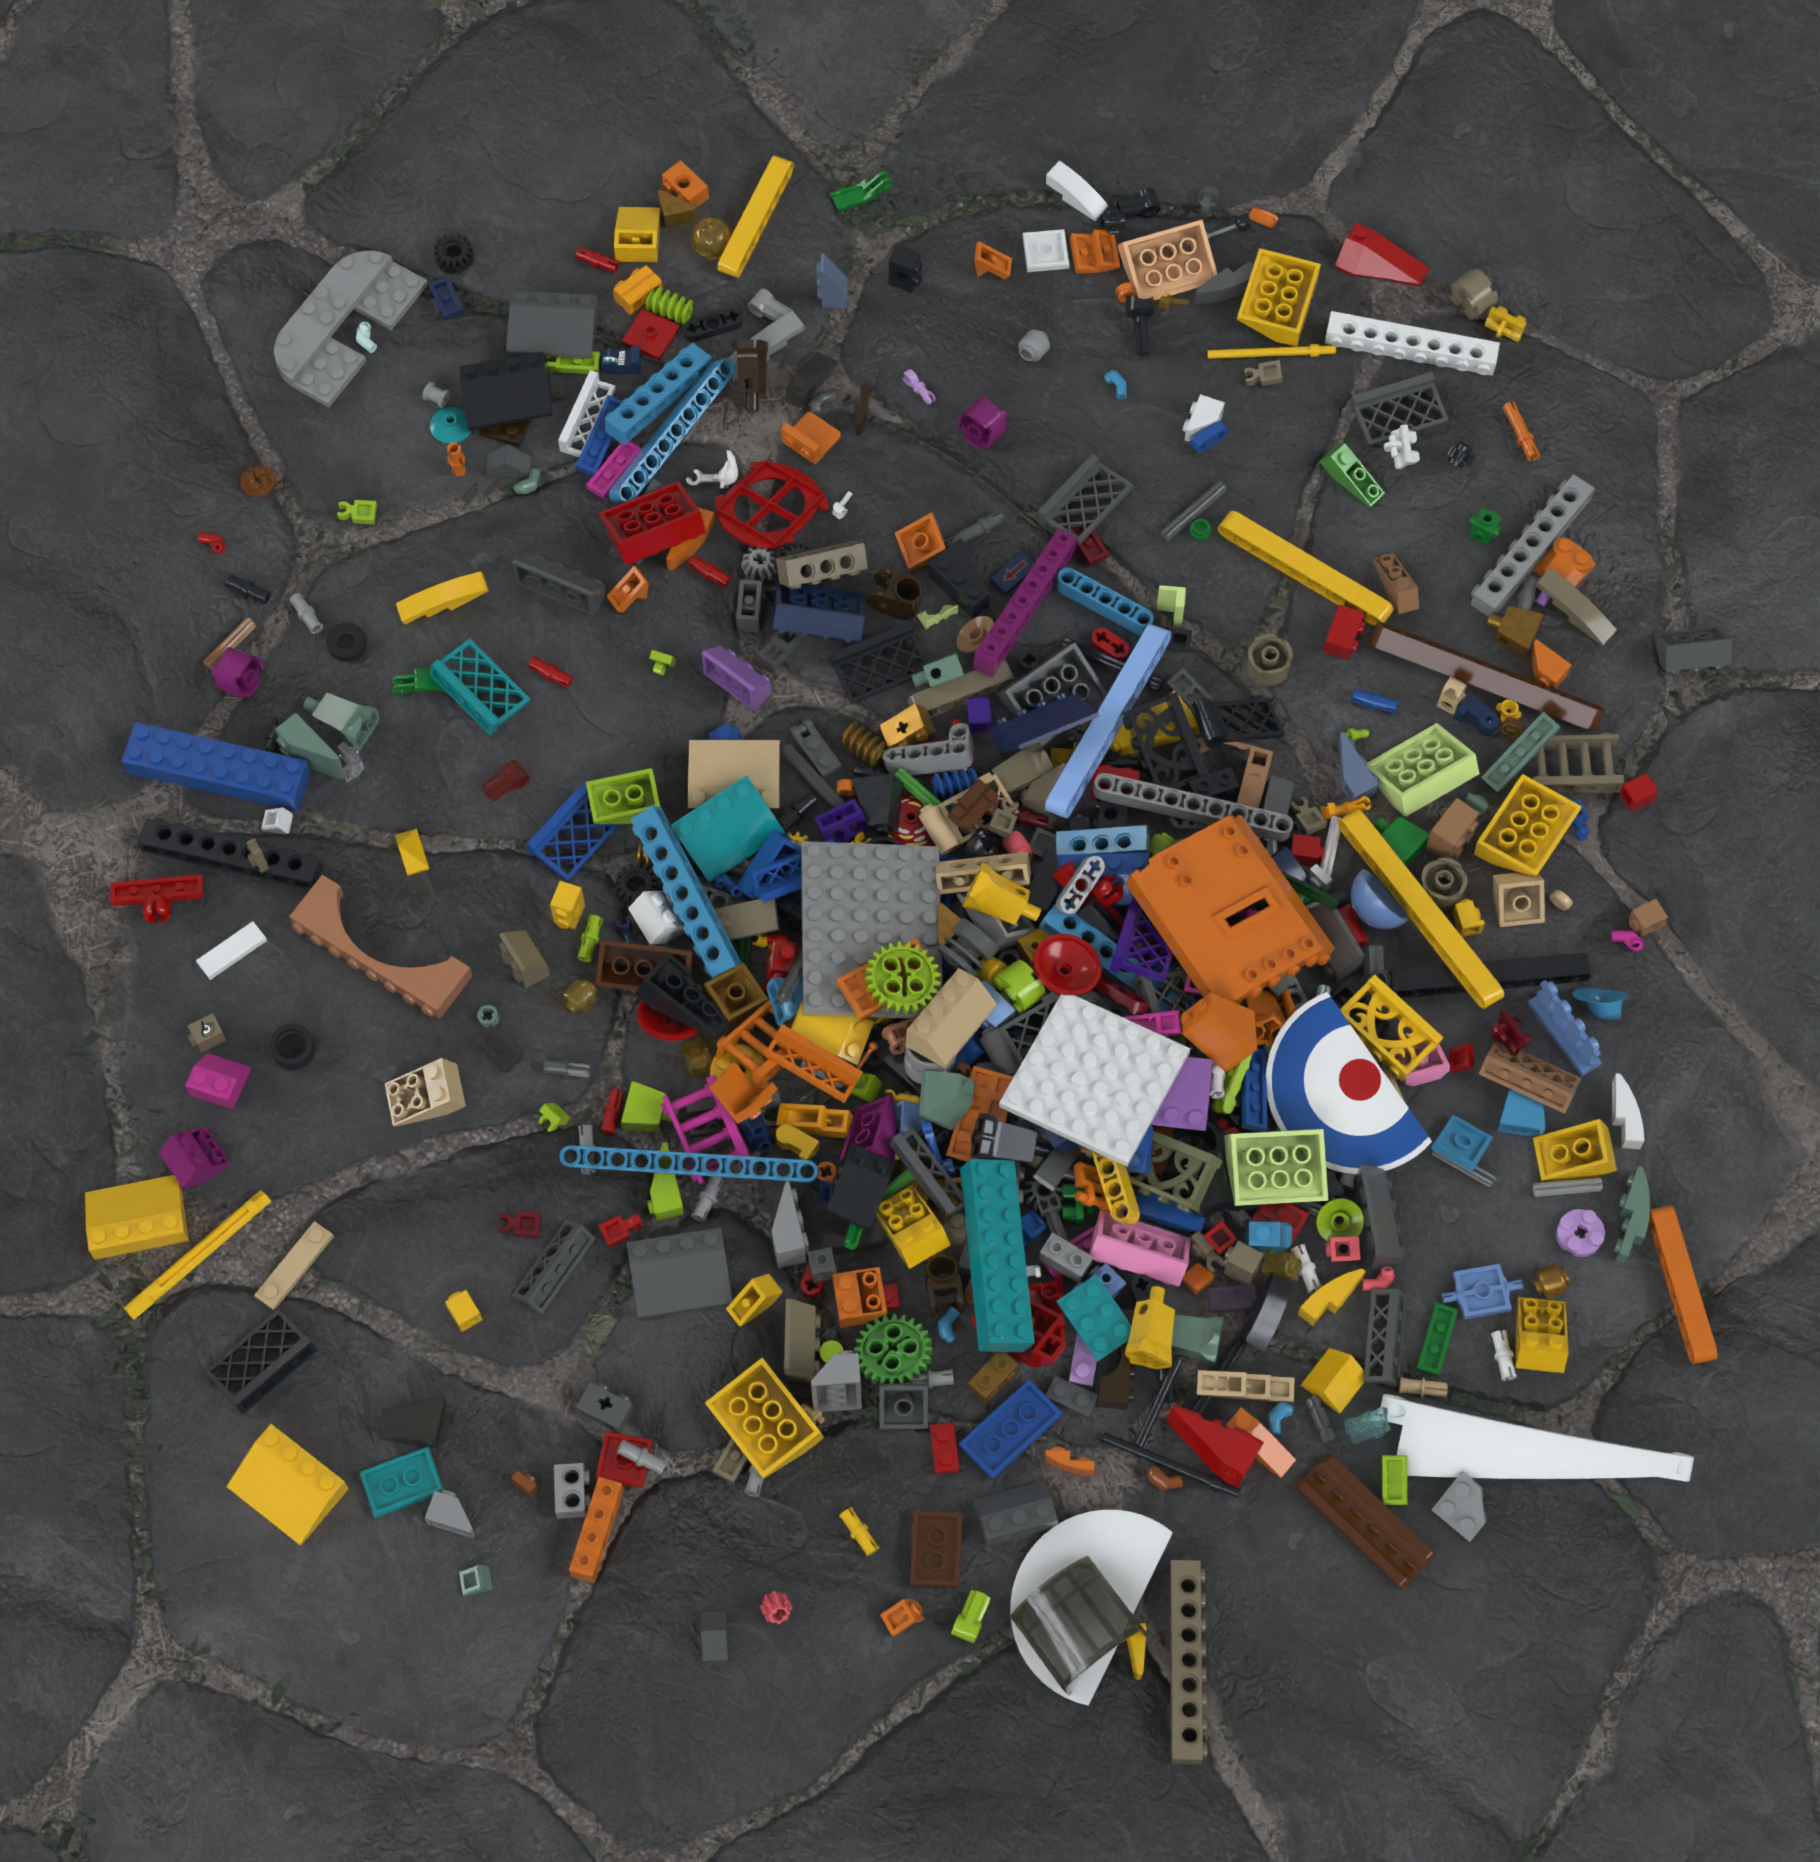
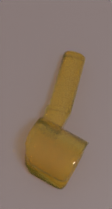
M1165 293L1161 296L1158 307L1168 310L1171 304L1189 305V300L1172 298L1170 294Z

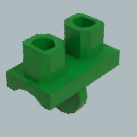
M1075 1184L1062 1185V1200H1074L1075 1206L1062 1207V1221L1075 1222V1227H1082V1221L1084 1220L1083 1208H1086L1087 1215H1093V1208L1097 1206L1092 1205L1089 1207L1083 1205L1081 1201L1075 1199L1076 1192H1083V1189L1075 1187Z

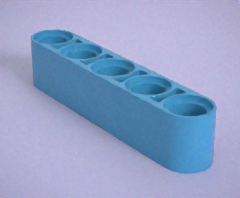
M1063 568L1059 571L1057 589L1062 595L1139 636H1142L1149 624L1153 625L1154 616L1149 609L1072 568ZM1064 580H1069V581H1071V582H1070V583H1065V582H1063V581H1064ZM1088 590L1090 591V593H1084L1082 591ZM1106 600L1109 603H1102L1101 601ZM1120 611H1127L1128 613L1123 614ZM1139 621H1146L1147 623L1141 624Z

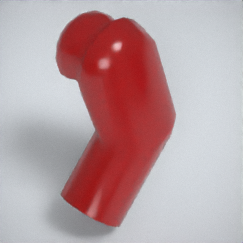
M199 532L198 543L210 544L212 550L217 554L225 552L226 543L219 534Z

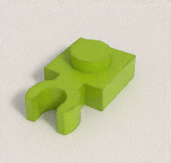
M355 500L354 505H350L347 502H339V508L346 511L343 513L337 512L338 519L347 520L351 517L353 523L375 524L376 501Z

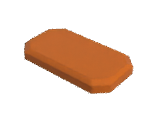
M1258 207L1252 208L1249 214L1251 221L1269 228L1275 227L1278 221L1277 215Z

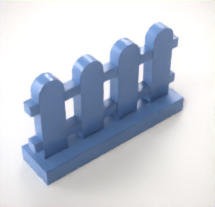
M1545 980L1540 984L1543 989L1538 991L1537 996L1530 999L1527 1005L1579 1075L1583 1077L1602 1063L1598 1058L1601 1055L1599 1044L1594 1037L1589 1038L1585 1033L1586 1028L1582 1020L1579 1018L1575 1019L1572 1016L1570 1004L1566 1000L1561 1001L1557 996L1558 990L1555 984Z

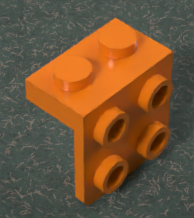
M807 412L794 427L786 422L781 428L782 442L815 465L841 437L840 431L812 412Z
M736 1063L730 1064L710 1085L713 1094L737 1124L748 1118L753 1120L762 1113L761 1107L763 1108L772 1102V1095L778 1090L773 1082L757 1090Z

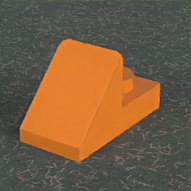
M978 241L976 243L974 259L977 276L980 277L989 271L1003 279L1010 277L1012 258Z
M633 566L606 597L618 612L624 613L636 598H647L648 581L637 566Z

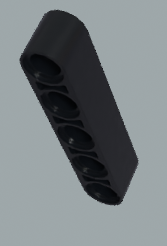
M875 1025L870 1031L864 1051L867 1052L871 1042H876L878 1048L872 1051L870 1057L910 1092L920 1097L921 1084L913 1081L906 1074L904 1068L905 1052L898 1055L892 1054L889 1049L890 1044L882 1036L883 1030Z

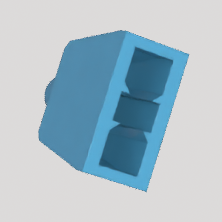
M1509 1090L1497 1131L1533 1137L1543 1135L1545 1131L1544 1105L1521 1093Z

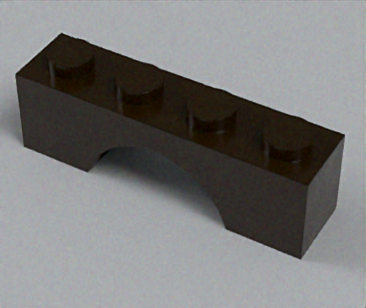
M1121 1309L1132 1325L1134 1310ZM1128 1341L1117 1348L1120 1356L1118 1367L1109 1375L1100 1378L1099 1408L1127 1410L1128 1402H1133L1134 1388H1129L1130 1379H1134L1135 1365L1131 1364L1130 1359L1125 1355Z

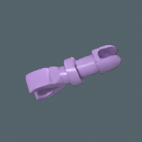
M912 369L904 372L906 376L902 378L908 386L913 387V391L916 394L919 393L925 403L931 404L935 402L934 394L925 388L926 385L922 381L919 382L917 375Z

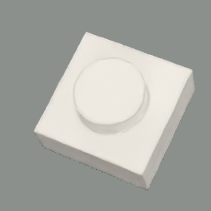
M1317 864L1309 870L1308 879L1313 887L1323 892L1330 889L1332 878Z

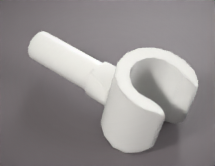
M849 491L840 502H836L833 505L832 514L838 519L843 518L847 513V509L844 506L852 496V493Z

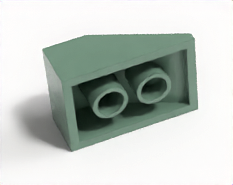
M297 713L275 729L278 737L276 741L281 747L279 750L282 755L307 760L312 770L339 779L345 778L340 758Z

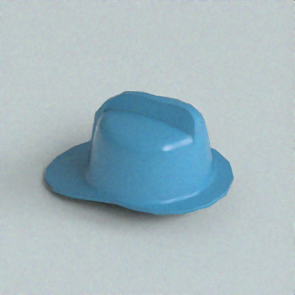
M1593 987L1578 988L1573 991V996L1578 1000L1588 1002L1590 1011L1600 1019H1619L1621 1017L1622 1002L1628 997V994L1625 992Z

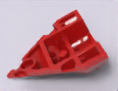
M1063 1274L1055 1276L1052 1281L1043 1284L1038 1282L1028 1286L1035 1344L1025 1352L1006 1353L1030 1367L1053 1365L1066 1347L1064 1313L1056 1302L1064 1296ZM974 1314L971 1318V1322L976 1327V1318Z

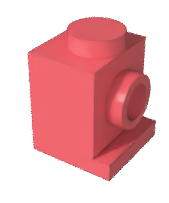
M1360 1236L1330 1238V1242L1326 1243L1327 1257H1331L1332 1262L1361 1260ZM1342 1244L1348 1247V1251L1345 1254L1339 1251V1246Z

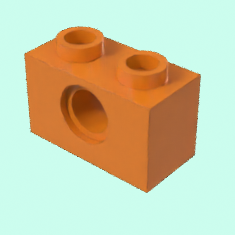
M681 160L662 174V187L665 192L696 206V208L709 199L708 186Z

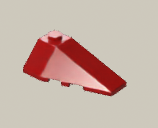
M1356 222L1344 242L1334 267L1354 277H1361V275L1371 276L1374 280H1380L1381 278L1391 279L1395 283L1415 286L1421 285L1429 271L1427 266L1385 237Z
M1175 1404L1172 1406L1166 1422L1218 1477L1236 1488L1241 1485L1251 1470L1264 1443L1241 1428L1235 1427L1230 1429L1222 1426V1421L1216 1419L1213 1422L1205 1420L1200 1413Z

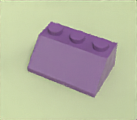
M716 646L701 653L704 675L754 712L772 694L770 680L765 675L756 673L749 663L740 661L730 649L726 650L722 646Z

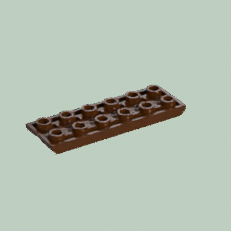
M1328 1453L1295 1486L1320 1513L1401 1591L1436 1558L1433 1551L1333 1455Z

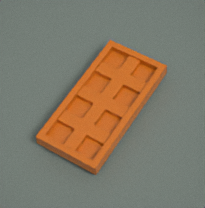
M916 938L909 941L911 948L914 949L918 944L919 952L924 951ZM900 959L901 972L899 976L903 980L902 995L906 997L904 990L906 980L903 979V961ZM867 964L836 980L837 986L860 1021L887 1006L883 1004L878 1007L879 999L871 1000L874 992L866 991L870 985L864 983L865 977H867L864 973L866 968H869ZM908 964L910 969H918L915 964ZM885 965V968H886L887 970H889V971H894V970H895V968H894L893 966H891V965ZM910 986L913 991L920 990L918 986ZM887 987L888 991L892 993L898 992L894 987Z
M973 1066L970 1079L975 1081L973 1104L954 1128L946 1154L947 1157L968 1162L971 1159L970 1138L979 1113H988L995 1116L999 1121L1007 1123L1010 1112L1000 1108L999 1102L1014 1078L1013 1076Z

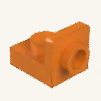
M912 1598L902 1599L880 1614L892 1636H897L914 1623H920L924 1620L921 1614L923 1612L921 1606Z

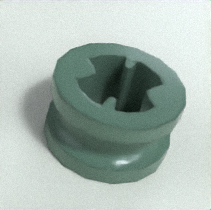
M492 1005L481 1007L477 1013L480 1024L486 1028L496 1026L500 1020L497 1009ZM487 1012L491 1014L492 1012L493 1018L489 1021L487 1018L486 1020H484V1014Z

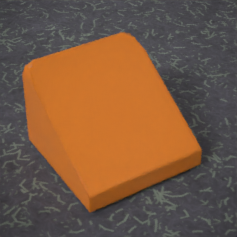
M1196 1263L1184 1274L1182 1281L1197 1295L1214 1281L1215 1276L1201 1264Z

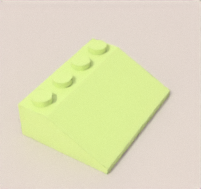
M1438 723L1367 763L1369 771L1374 773L1379 780V789L1392 806L1405 817L1479 775L1476 754Z
M1324 1129L1224 1135L1226 1163L1235 1206L1328 1201Z

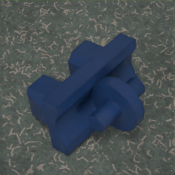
M762 1114L753 1120L748 1118L739 1123L752 1153L758 1150L762 1154L772 1148L771 1143L773 1141Z

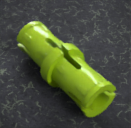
M589 915L585 932L581 935L582 943L577 958L583 962L592 961L595 946L599 943L600 938L598 936L603 922V918L600 916Z

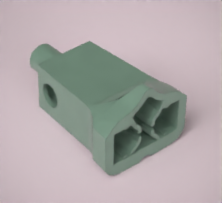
M329 693L325 694L321 702L308 697L303 706L304 709L313 713L311 716L317 727L345 741L356 752L363 748L380 719L377 708L358 705Z
M1175 1314L1171 1353L1198 1359L1205 1365L1215 1368L1224 1317L1200 1318Z

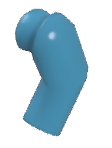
M1110 370V372L1105 374V381L1108 384L1114 383L1116 385L1117 399H1126V380L1118 371Z
M950 1307L938 1322L939 1336L947 1343H951L956 1338L952 1323L960 1314L957 1313L954 1307Z

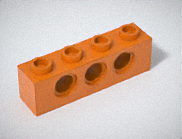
M598 1477L570 1564L569 1572L571 1577L595 1584L624 1493L622 1483Z

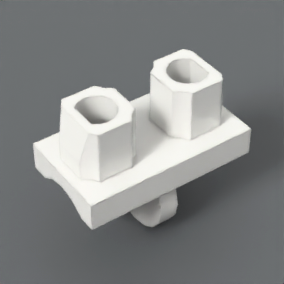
M1401 425L1399 429L1392 431L1389 436V442L1384 444V450L1391 452V457L1394 458L1395 469H1402L1420 460L1419 452L1411 450L1410 446L1416 443V432L1408 430V425Z

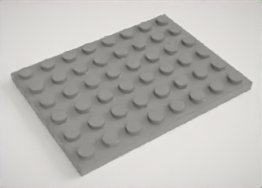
M802 841L803 1015L857 1017L837 986L836 980L867 964L869 959L873 960V953H879L881 946L887 950L890 942L896 947L898 941H901L903 945L916 938L923 950H928L927 956L934 957L932 963L939 965L937 971L941 973V976L937 981L941 982L936 990L938 992L941 990L942 954L937 950L939 945L938 904H940V890H938L935 875L936 866L939 864L938 846ZM918 1006L916 1014L909 1009L907 1016H905L903 1010H899V1013L895 1015L894 1008L886 1012L885 1007L868 1017L912 1018L918 1017L923 1010Z

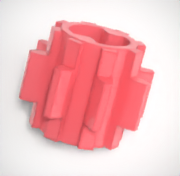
M771 1591L772 1593L764 1596V1600H762L763 1605H760V1609L767 1622L781 1624L782 1621H786L789 1618L788 1615H790V1610L793 1607L785 1593Z

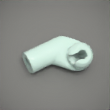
M361 322L357 328L356 341L369 353H373L377 345L370 340L371 325L368 322Z

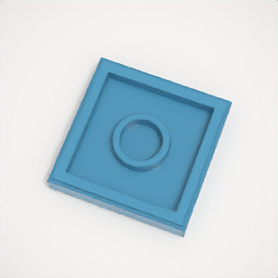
M1452 1114L1431 1149L1473 1172L1493 1137Z

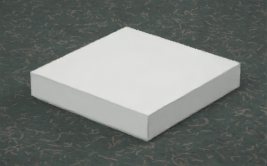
M1064 229L1023 233L1022 238L1027 272L1069 269Z

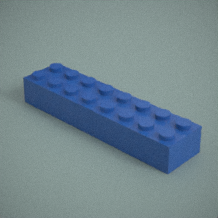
M138 722L134 724L121 760L128 774L274 807H283L297 812L311 775L307 760Z

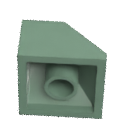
M922 1071L919 1116L944 1128L953 1130L973 1104L975 1081L959 1073Z

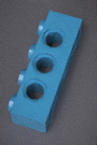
M1147 825L1056 832V857L1057 855L1149 853L1150 859V834ZM1125 844H1130L1127 848H1121ZM1107 846V848L1099 850L1100 847ZM1084 847V850L1077 851V849Z

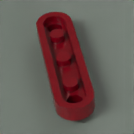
M1101 973L1100 979L1095 986L1096 992L1112 997L1114 1003L1127 1006L1128 1011L1135 1015L1147 1013L1150 1006L1148 1000Z

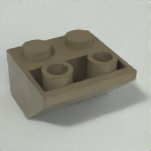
M526 930L502 932L499 934L501 943L498 946L502 952L501 956L506 965L510 964L513 969L512 974L517 983L522 982L525 988H528L550 976L547 964Z

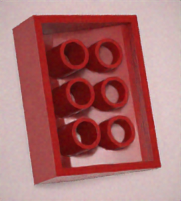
M679 481L599 512V517L625 565L635 563L647 556L655 555L667 548L678 546L687 540L696 539L706 533L700 510Z

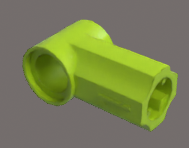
M971 1590L962 1613L958 1615L951 1634L974 1644L982 1626L981 1621L991 1598L982 1592Z

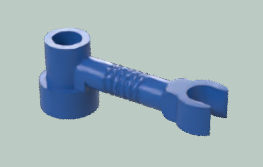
M921 1121L922 1130L930 1151L950 1177L956 1176L952 1158L944 1160L941 1158L931 1121ZM933 1175V1178H934V1179L941 1178V1177H939V1176H934V1175Z

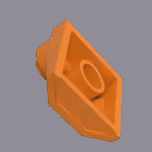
M1559 538L1534 567L1533 572L1543 576L1552 568L1576 588L1593 570L1596 563L1587 551L1572 540Z

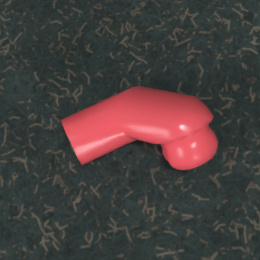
M1385 1266L1375 1279H1362V1290L1387 1289L1395 1277L1393 1268Z

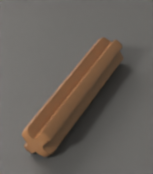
M245 618L204 660L206 667L212 670L216 664H219L225 649L228 647L235 648L256 627L254 621L250 618Z

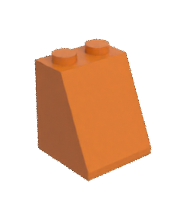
M1210 992L1181 1014L1182 1035L1210 1059H1213L1224 1071L1228 1072L1257 1050L1255 1013L1251 1009Z

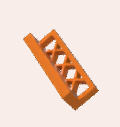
M784 1024L781 1025L764 1054L767 1058L843 1103L846 1102L863 1073ZM775 1045H778L785 1050L786 1055L779 1056L772 1049ZM793 1059L803 1060L806 1067L800 1068L796 1066ZM820 1070L825 1074L826 1079L820 1080L816 1078L814 1071ZM840 1082L848 1087L845 1094L838 1091L834 1083Z

